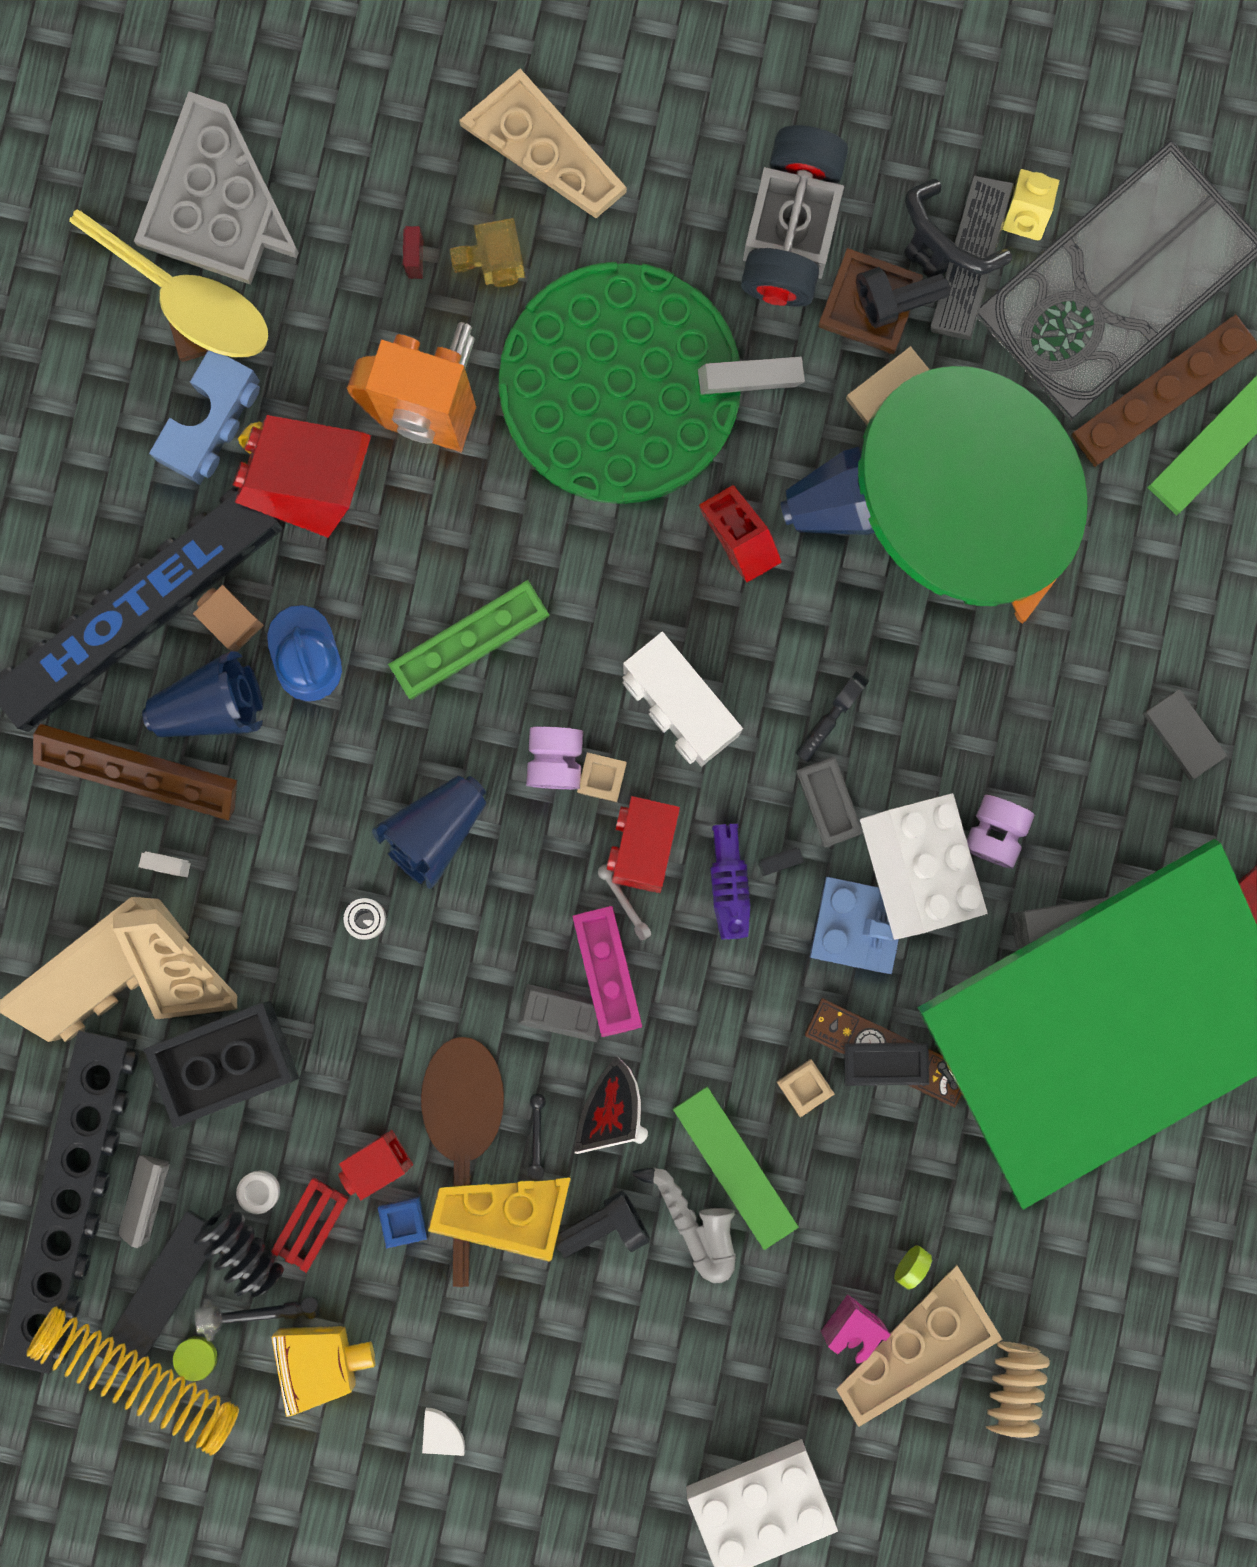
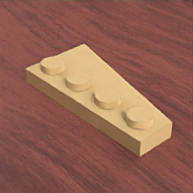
M521 69L516 71L459 120L461 127L595 218L599 217L626 193V186Z
M136 909L128 913L113 915V930L155 1020L237 1009V994L157 909Z
M957 1265L894 1328L887 1341L883 1340L870 1357L862 1362L836 1390L856 1424L860 1427L1002 1340Z

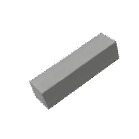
M802 357L709 363L698 369L701 394L797 387L805 382Z

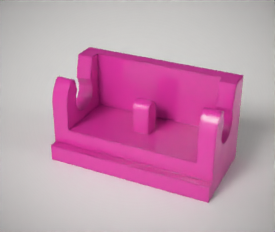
M848 1294L821 1330L827 1346L837 1354L847 1346L851 1349L863 1341V1348L855 1357L856 1363L866 1361L881 1340L887 1341L891 1335L879 1317Z

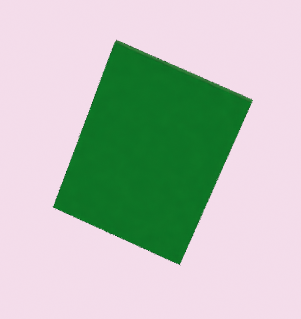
M1212 839L917 1007L1017 1203L1023 1210L1257 1076V924L1223 846L1216 839Z

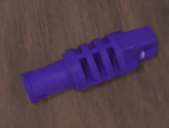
M738 824L712 826L716 863H712L710 868L713 905L720 936L723 940L741 939L749 935L750 898L747 864H745V861L740 860Z

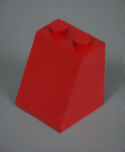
M267 415L260 429L253 426L249 433L244 450L250 451L251 454L247 464L240 463L233 481V486L239 487L235 503L329 538L350 507L371 435L359 431Z

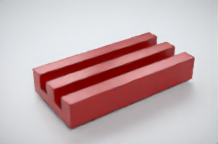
M312 1178L271 1252L277 1257H283L291 1265H297L300 1267V1270L307 1273L347 1204L349 1197L318 1179ZM316 1190L320 1191L323 1194L292 1249L285 1248L284 1246ZM329 1199H334L337 1203L306 1258L299 1256V1252Z

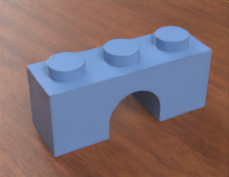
M208 350L190 381L198 393L210 399L211 409L208 417L202 423L195 426H185L169 418L149 454L162 465L201 485L205 477L209 478L215 472L220 457L217 455L223 444L231 442L235 437L240 425L238 418L244 407H251L259 394L260 386H258L260 380L254 371L228 356Z

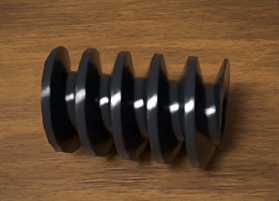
M230 1204L217 1211L202 1225L200 1232L194 1238L195 1245H200L206 1241L210 1242V1245L204 1251L206 1258L219 1253L220 1257L215 1262L214 1269L220 1271L228 1266L230 1267V1270L224 1276V1281L231 1283L237 1279L240 1280L234 1289L236 1296L249 1292L251 1297H256L268 1291L280 1279L284 1268L281 1263L274 1262V1254L269 1250H264V1241L261 1238L254 1237L255 1231L253 1227L247 1224L244 1225V1216L240 1212H234L235 1206Z

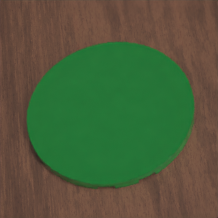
M606 262L582 267L563 275L542 289L525 306L526 309L519 316L513 328H511L503 348L499 372V394L505 422L512 439L526 460L543 477L561 489L581 498L596 502L629 504L652 500L674 492L700 475L712 463L722 450L732 431L739 409L741 391L701 394L698 369L709 363L740 361L736 343L727 323L713 303L700 290L694 289L688 283L675 277L673 273L643 263L642 265Z
M950 366L928 370L915 375L896 388L878 406L869 420L863 435L862 456L858 461L860 494H864L871 516L868 520L878 540L896 564L911 578L940 596L945 594L955 599L963 600L965 604L996 606L1028 598L1051 584L1064 572L1074 558L1084 534L1087 518L1086 482L1081 462L1067 432L1053 413L1036 396L1014 381L997 373L974 367Z

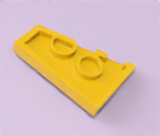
M570 1178L439 1188L428 1231L551 1261Z

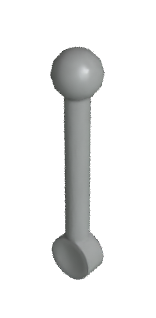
M607 864L601 865L598 869V875L601 879L606 880L634 924L636 935L642 941L651 936L649 927L641 922L620 886L612 883L614 871L607 870Z

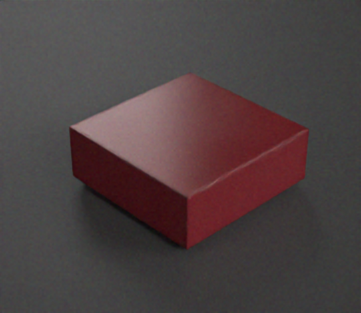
M405 226V229H403V268L409 279H423L424 239L420 226Z

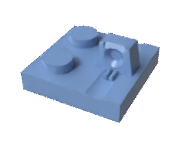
M825 877L809 958L892 975L899 939L894 940L879 887Z

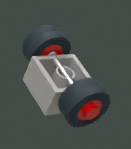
M803 125L786 126L778 131L770 159L772 169L764 167L745 245L743 261H746L741 287L749 295L777 306L800 307L809 305L812 302L815 285L818 278L822 279L844 189L843 185L837 183L840 182L843 175L848 146L839 136L820 128Z

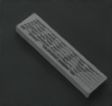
M974 176L955 240V245L958 248L980 258H985L997 251L1013 195L1014 183ZM949 262L945 278H947L950 285L948 287L950 296L938 300L931 324L932 333L971 341L990 273L985 275L975 274Z

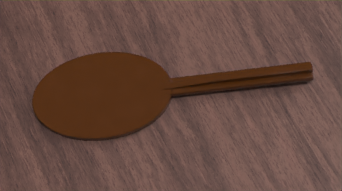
M458 1037L443 1044L432 1057L424 1076L421 1093L422 1116L428 1136L442 1155L454 1161V1187L470 1186V1161L482 1155L492 1144L499 1130L504 1109L502 1077L493 1055L479 1041L469 1037ZM453 1238V1287H469L470 1242Z

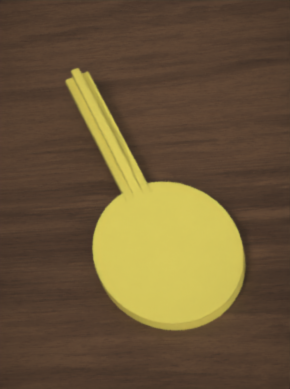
M79 210L74 211L73 216L70 217L72 224L161 287L159 300L162 311L169 322L186 338L207 350L230 357L254 356L265 348L268 340V328L265 320L254 305L241 294L220 282L201 276L179 275L172 277Z

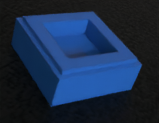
M420 1197L378 1207L386 1249L428 1239Z

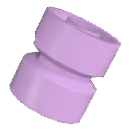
M531 727L529 751L534 754V759L528 762L526 786L548 789H580L581 766L575 762V758L582 754L583 731L560 727Z
M984 795L976 814L980 824L979 826L971 827L966 839L970 853L991 863L1013 869L1022 848L1018 843L1019 837L1027 836L1035 814L1007 800ZM991 829L1006 834L1004 841L1002 842L990 837Z

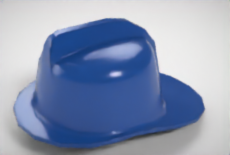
M304 605L291 606L279 612L271 622L267 634L268 648L278 680L283 689L296 699L303 701L321 700L333 692L339 684L342 674L341 659L331 627L326 618L311 607Z

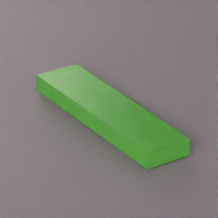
M1257 375L1147 487L1176 516L1257 434Z
M527 580L388 665L408 698L412 700L548 618L549 613Z
M708 1086L673 1108V1111L764 1250L799 1228Z

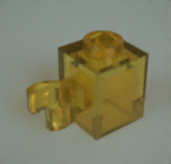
M514 218L474 225L478 245L459 246L449 249L455 273L465 272L482 266L486 285L494 283L496 287H506L517 283L518 278L525 277Z

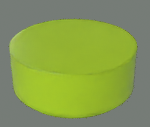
M918 1245L911 1248L895 1271V1281L907 1289L916 1287L930 1269L932 1263L931 1254Z
M201 1336L190 1337L184 1340L175 1350L173 1356L174 1368L179 1376H184L185 1380H202L215 1368L218 1358L217 1350L214 1344L207 1338Z

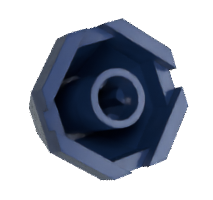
M859 446L842 451L786 490L787 500L781 501V509L787 525L794 524L798 532L858 535L875 533L868 520L871 516L864 494H860L858 461L861 459L862 450Z

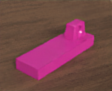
M609 906L573 915L601 1036L606 1037L642 1028L613 907Z

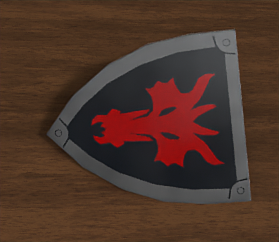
M617 1056L601 1074L588 1096L577 1130L574 1149L576 1154L632 1141L641 1144L647 1138V1129L640 1126L641 1099L638 1084L631 1069Z

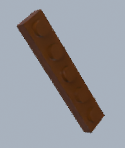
M1235 314L1071 434V437L1094 467L1098 466L1257 350V341Z
M40 724L33 734L34 765L228 821L234 812L238 780Z

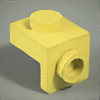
M1021 169L1016 180L1003 230L1033 240H1041L1053 211L1060 180L1048 177L1043 173H1034Z

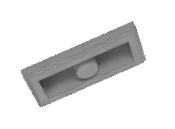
M140 1155L138 1158L119 1228V1236L131 1247L139 1248L150 1240L170 1165L168 1164L169 1161L146 1155Z

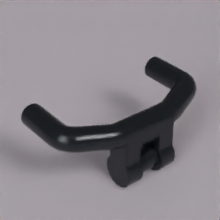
M937 179L926 181L907 192L905 197L906 207L917 231L906 247L904 255L911 262H917L923 268V274L927 278L941 273L943 275L948 268L949 262L972 273L981 275L989 274L1011 263L1012 255L1008 249H1001L985 258H980L958 248L928 218L922 201L941 192V184Z

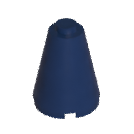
M231 651L219 656L148 698L146 708L142 711L145 726L158 737L239 734L258 731L262 726L263 720L256 722V712L263 710V701L257 679L250 665L245 667L240 665L237 659L243 656L237 651Z
M456 776L380 822L372 829V833L379 844L385 839L391 845V851L388 855L405 873L419 884L426 880L427 888L431 889L439 881L486 806V801L483 798L486 791L473 777L468 776L464 779L461 776Z

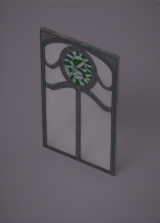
M1170 140L984 302L980 307L977 319L984 324L1060 408L1065 417L1072 421L1257 259V233L1178 146Z

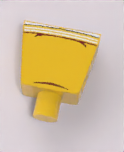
M342 1326L281 1328L271 1337L286 1417L296 1415L349 1394L356 1385L354 1371L372 1368L376 1364L372 1342L349 1346L346 1329Z

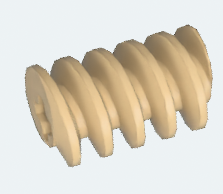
M998 1342L997 1346L1008 1352V1357L995 1359V1364L1006 1369L1005 1374L993 1375L992 1380L1002 1385L1003 1391L990 1392V1397L1000 1402L1001 1406L1000 1408L987 1410V1414L997 1419L998 1424L985 1427L993 1432L1010 1437L1026 1438L1037 1436L1040 1433V1427L1031 1420L1040 1419L1042 1410L1033 1403L1042 1402L1045 1399V1394L1035 1386L1047 1383L1046 1374L1037 1369L1047 1368L1050 1365V1360L1041 1354V1351L1037 1348L1012 1342Z

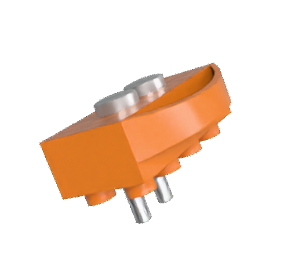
M459 322L450 349L437 347L434 356L419 351L421 343L409 336L397 334L393 343L381 339L376 356L362 357L355 362L347 387L348 393L367 414L385 429L398 432L402 436L417 442L433 443L462 452L476 410L475 400L465 370L475 341L474 337L470 335L472 327L467 323Z

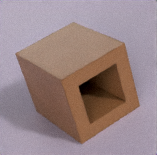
M223 585L218 590L215 588L208 590L197 602L199 608L193 613L230 651H238L264 626Z

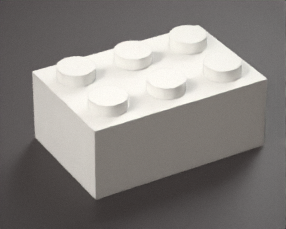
M663 632L623 663L625 676L622 677L624 680L622 683L637 701L644 697L652 707L649 709V716L662 732L665 733L670 729L678 738L675 747L689 764L696 760L702 767L739 737L743 730L741 725Z
M953 793L860 819L894 940L926 933L988 914Z
M802 1439L686 1486L687 1500L714 1567H753L838 1532Z

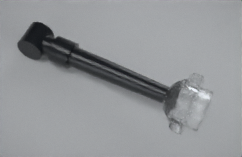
M307 1297L302 1303L293 1301L285 1302L284 1305L222 1313L219 1308L213 1305L210 1299H204L203 1308L195 1310V1325L197 1334H204L207 1341L210 1342L215 1339V1335L221 1329L222 1324L285 1318L287 1320L295 1319L302 1315L307 1319H314L319 1315L320 1309L315 1298Z

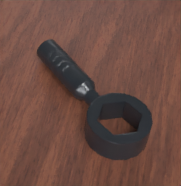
M857 671L853 674L833 701V708L828 714L821 717L795 753L807 762L810 761L836 726V720L840 714L847 712L869 682L867 678Z

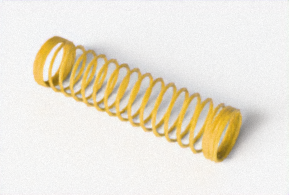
M57 1306L52 1308L29 1345L26 1353L27 1357L30 1356L31 1359L34 1358L36 1361L43 1355L40 1363L43 1364L63 1333L74 1322L65 1346L52 1367L53 1371L58 1368L71 1345L86 1328L78 1351L64 1374L65 1377L69 1376L84 1350L98 1335L94 1349L76 1381L77 1384L81 1383L94 1359L110 1341L106 1356L88 1387L89 1390L94 1388L107 1364L117 1351L122 1348L116 1367L101 1391V1397L106 1395L119 1370L134 1354L130 1369L112 1400L113 1403L119 1400L129 1379L146 1360L142 1376L124 1407L125 1410L130 1408L144 1381L158 1367L152 1387L139 1406L136 1413L137 1416L143 1413L156 1387L170 1373L165 1391L149 1416V1423L154 1421L168 1393L182 1379L178 1395L163 1418L160 1428L164 1429L180 1399L193 1386L190 1401L176 1422L172 1435L174 1436L179 1432L192 1405L205 1392L201 1410L189 1426L184 1436V1442L189 1441L204 1411L217 1399L214 1413L196 1442V1449L201 1447L202 1452L205 1451L206 1454L209 1453V1456H211L221 1448L239 1413L238 1405L235 1406L234 1403L231 1404V1401L220 1406L221 1400L219 1395L213 1396L208 1400V1389H203L196 1394V1382L190 1383L185 1387L184 1376L177 1377L173 1381L174 1374L172 1369L165 1371L161 1375V1364L157 1363L149 1368L150 1360L148 1356L143 1357L137 1362V1350L130 1351L125 1356V1343L118 1345L112 1351L114 1345L113 1337L107 1338L100 1345L102 1338L101 1330L94 1332L88 1338L90 1332L89 1324L83 1325L75 1333L78 1325L77 1317L70 1319L63 1327L66 1318L65 1310L62 1311Z

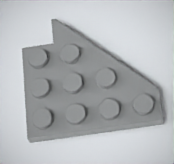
M188 92L134 242L138 247L251 285L264 247L297 258L299 252L227 104Z

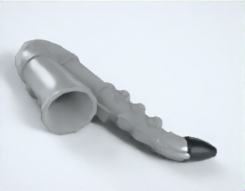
M658 1168L634 1170V1177L645 1183L657 1184L679 1233L684 1237L694 1260L693 1265L701 1276L712 1283H723L729 1280L735 1270L736 1259L730 1235L731 1220L735 1215L734 1210L727 1208L701 1210L699 1215L703 1220V1225L699 1226L696 1223L697 1216L695 1212L687 1208L688 1202L681 1195V1188L674 1183V1179L666 1170Z

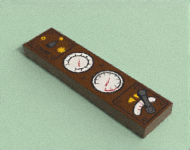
M823 998L820 999L804 1033V1036L844 1054V1043L913 1042ZM929 1050V1085L908 1086L955 1108L962 1093L943 1056Z

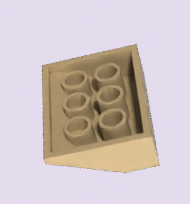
M131 897L0 1000V1013L47 1042L60 1040L61 1038L64 1042H67L77 1035L78 1030L85 1029V1025L82 1022L94 1012L97 1016H100L116 1005L118 1000L115 996L127 986L130 990H134L139 986L113 930L114 914L128 913L136 909H157L185 940L189 936L160 899Z

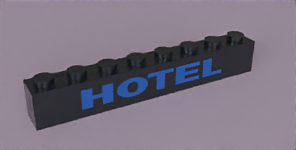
M233 487L220 498L219 502L221 504L209 514L203 512L194 517L187 525L189 530L177 539L174 537L169 538L159 545L155 550L157 555L145 565L139 563L130 568L123 576L125 581L115 589L111 590L108 588L96 595L91 601L92 607L81 616L75 614L66 619L58 628L60 632L48 642L42 640L33 645L26 653L28 658L16 667L12 665L3 669L0 672V708L17 729L30 732L283 530L282 526L272 516L235 503L239 487Z

